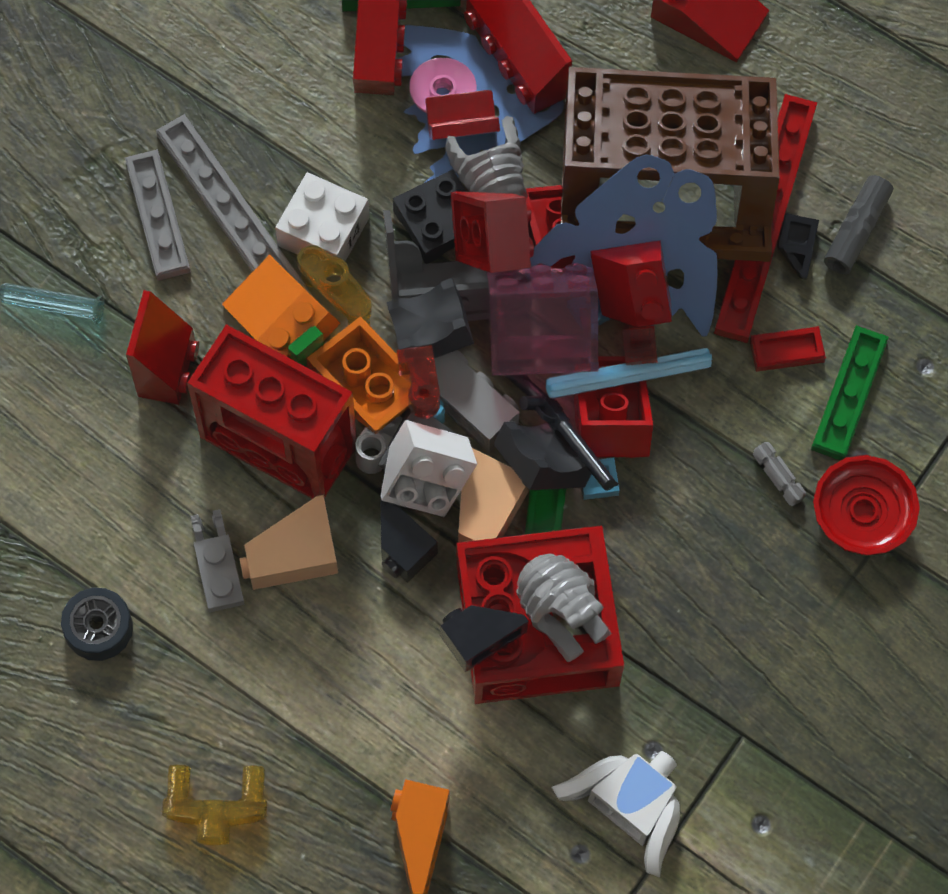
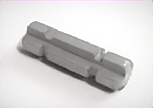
M764 442L754 449L753 456L760 465L764 464L765 468L763 470L777 489L784 491L783 497L788 504L794 506L800 503L805 498L806 491L800 483H795V476L781 457L775 456L776 451L769 442Z

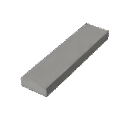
M158 149L125 157L157 281L191 273Z

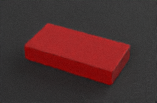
M819 326L751 335L750 337L756 372L824 363L826 359Z

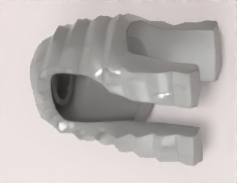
M506 116L501 120L506 135L505 144L473 155H466L460 149L455 136H448L445 146L450 166L453 167L454 172L459 176L460 181L469 192L510 193L524 196L527 200L528 194L521 174L524 167L522 151L520 149L521 143L513 117Z
M544 554L535 557L524 566L517 581L518 589L516 591L521 607L525 609L526 615L531 619L533 627L548 636L567 662L577 658L584 650L571 633L549 614L550 612L556 613L565 619L572 629L583 626L595 644L612 634L598 616L604 607L594 597V580L590 579L588 574L582 571L573 561H569L563 555Z

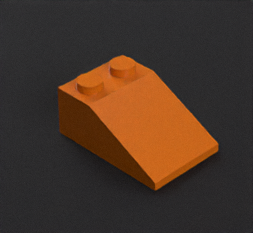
M270 254L222 303L228 312L255 340L290 358L288 346L310 327L315 325L323 333L325 340L340 324Z
M361 316L306 358L309 369L353 392L355 419L375 434L409 408L410 376L412 381V397L410 401L413 404L430 392V388Z
M405 779L403 789L395 790L391 804V820L396 821L397 835L410 894H428L450 808V790Z

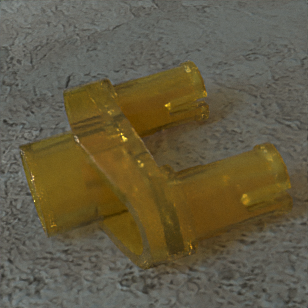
M310 245L302 248L298 253L297 261L304 284L308 287H315L347 318L348 325L360 316L370 325L369 318L372 313L371 300L361 285L349 273L347 263L341 258L332 257L318 246ZM331 275H337L341 277V279L337 282H330L326 280L327 277Z
M186 765L169 766L167 798L163 799L162 816L175 822L196 825L197 843L214 846L226 845L230 842V826L251 824L266 818L267 801L264 800V767L255 765L244 766L241 799H238V801L189 799L190 767Z

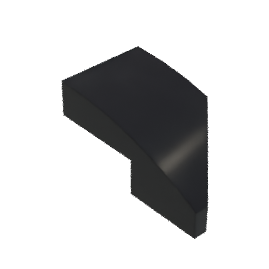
M786 213L778 248L799 277L807 280L819 220Z

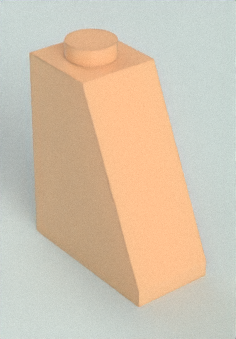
M474 448L472 450L477 465L461 490L458 543L503 537L529 492V489L522 483V480L512 467Z
M324 495L316 496L244 544L246 557L240 558L243 579H251L253 590L338 574Z

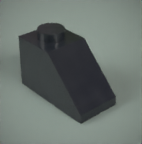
M381 500L382 566L394 578L400 576L408 583L438 554V542L398 505Z
M471 605L463 611L461 608L455 609L442 620L443 624L440 625V637L463 670L467 672L527 633L528 620L522 614Z

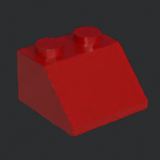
M661 240L591 251L603 316L635 327L672 322L671 298Z

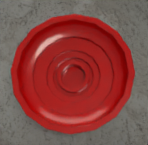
M869 455L846 457L830 466L817 482L813 500L817 523L827 538L845 551L865 556L888 553L902 545L915 529L920 510L916 488L906 473L886 459Z

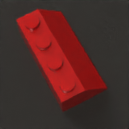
M467 0L466 12H464L467 25L471 30L476 29L481 37L484 50L489 55L493 54L498 62L502 76L506 80H511L515 86V92L519 101L523 105L527 104L533 114L566 99L569 67H572V59L530 0Z

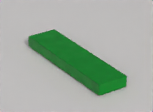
M857 325L855 326L813 441L812 451L840 461L846 458L887 344L888 336Z

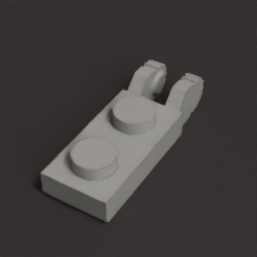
M220 509L214 510L212 515L213 524L218 534V537L204 540L202 532L204 528L201 518H199L198 514L191 516L196 539L194 547L209 613L245 605L229 534L226 535Z

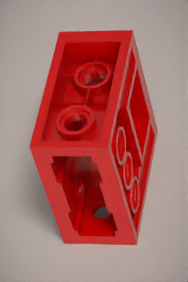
M227 324L187 382L200 438L311 499L324 495V498L326 497L356 450L355 442L357 436L353 392Z
M602 525L456 543V569L462 611L473 605L522 614L528 620L527 633L470 669L475 704L620 686L624 660ZM539 555H563L566 559L578 565L582 571L586 572L590 579L594 580V597L604 607L598 616L612 633L597 644L594 643L588 634L573 635L584 652L570 662L565 660L546 634L533 627L531 619L527 617L525 609L521 607L520 599L516 593L518 589L517 581L524 566Z

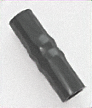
M870 175L865 181L823 260L824 264L832 271L839 274L850 273L893 192V185L886 179Z

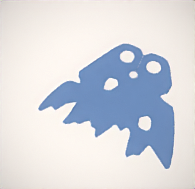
M405 25L404 46L411 53L398 58L403 59L402 76H412L413 72L422 63L431 60L433 56H447L463 63L471 70L476 80V91L491 90L493 92L494 106L499 108L500 131L455 137L460 149L466 155L479 153L480 149L485 151L505 144L506 135L501 120L506 116L513 117L518 131V138L521 142L554 121L564 109L563 100L552 105L547 111L533 114L527 104L523 105L519 101L516 93H508L507 87L513 83L510 79L506 80L502 76L497 60L493 54H487L475 35L442 28ZM439 88L436 93L446 95L449 94V90ZM415 104L404 111L408 115L417 116L418 121L426 124L418 133L419 141L413 147L414 154L446 147L447 138L432 140L429 137L427 113L420 110ZM447 152L443 158L430 166L434 175L425 182L453 169L450 166Z
M653 155L637 157L576 207L575 215L579 222L578 226L569 223L558 224L535 246L534 255L530 258L531 268L539 263L549 268L561 258L575 255L568 273L560 283L563 287H570L574 284L584 286L592 281H596L591 259L592 250L661 240L666 275L674 269H681L684 272V284L680 289L668 285L672 316L679 309H683L701 336L705 337L708 335L714 315L718 275L716 252L706 247L699 240L701 236L712 231L717 221L715 189L712 180L708 176L690 169L674 174L671 164L664 159ZM650 167L658 171L660 181L656 186L645 188L638 183L637 175L643 168ZM690 182L697 184L701 189V197L693 203L682 201L678 194L680 187ZM654 203H664L665 210L661 213H656L653 210ZM622 215L634 217L636 225L625 234L615 232L616 223Z

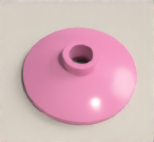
M435 58L422 63L413 72L409 89L415 105L427 113L425 99L427 97L441 96L436 93L439 88L448 89L449 94L476 91L477 85L473 73L463 63L450 58Z

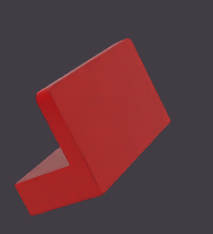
M491 90L433 96L425 99L429 137L432 140L448 138V136L459 137L500 131L499 118L495 117L493 92Z

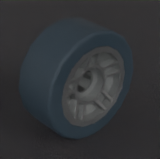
M89 588L78 592L67 602L62 611L61 628L68 646L78 656L87 660L103 661L115 657L126 648L132 637L133 621L126 602L117 593L106 588ZM91 621L95 623L104 621L100 629H92Z

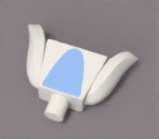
M660 751L650 763L638 754H634L630 758L622 755L610 756L594 763L568 781L551 787L557 798L562 801L578 800L589 796V803L641 846L647 842L644 854L645 870L649 874L660 877L663 859L673 840L680 820V804L674 796L677 787L667 778L677 766V763L670 755Z

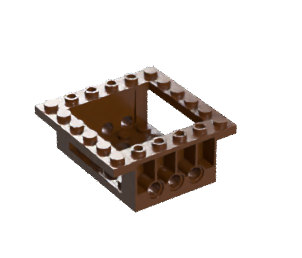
M569 67L565 102L561 224L579 225L575 209L599 188L600 178H611L637 157L653 155L668 161L672 166L674 174L690 169L708 176L713 184L734 185L735 227L713 226L709 234L699 238L706 247L716 252L717 259L771 261V225L780 178L776 78ZM643 168L638 173L637 180L660 181V174L654 168ZM617 221L615 232L625 234L636 223L632 221Z

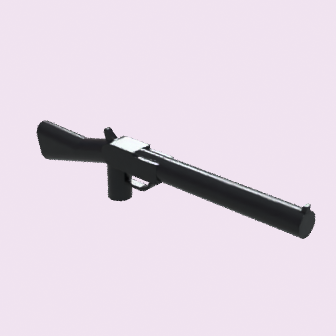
M515 358L503 361L499 366V371L527 395L521 397L519 402L520 408L522 410H535L555 431H559L605 491L618 486L619 483L615 481L569 422L570 419L564 413L557 400L549 398L547 393L532 382Z

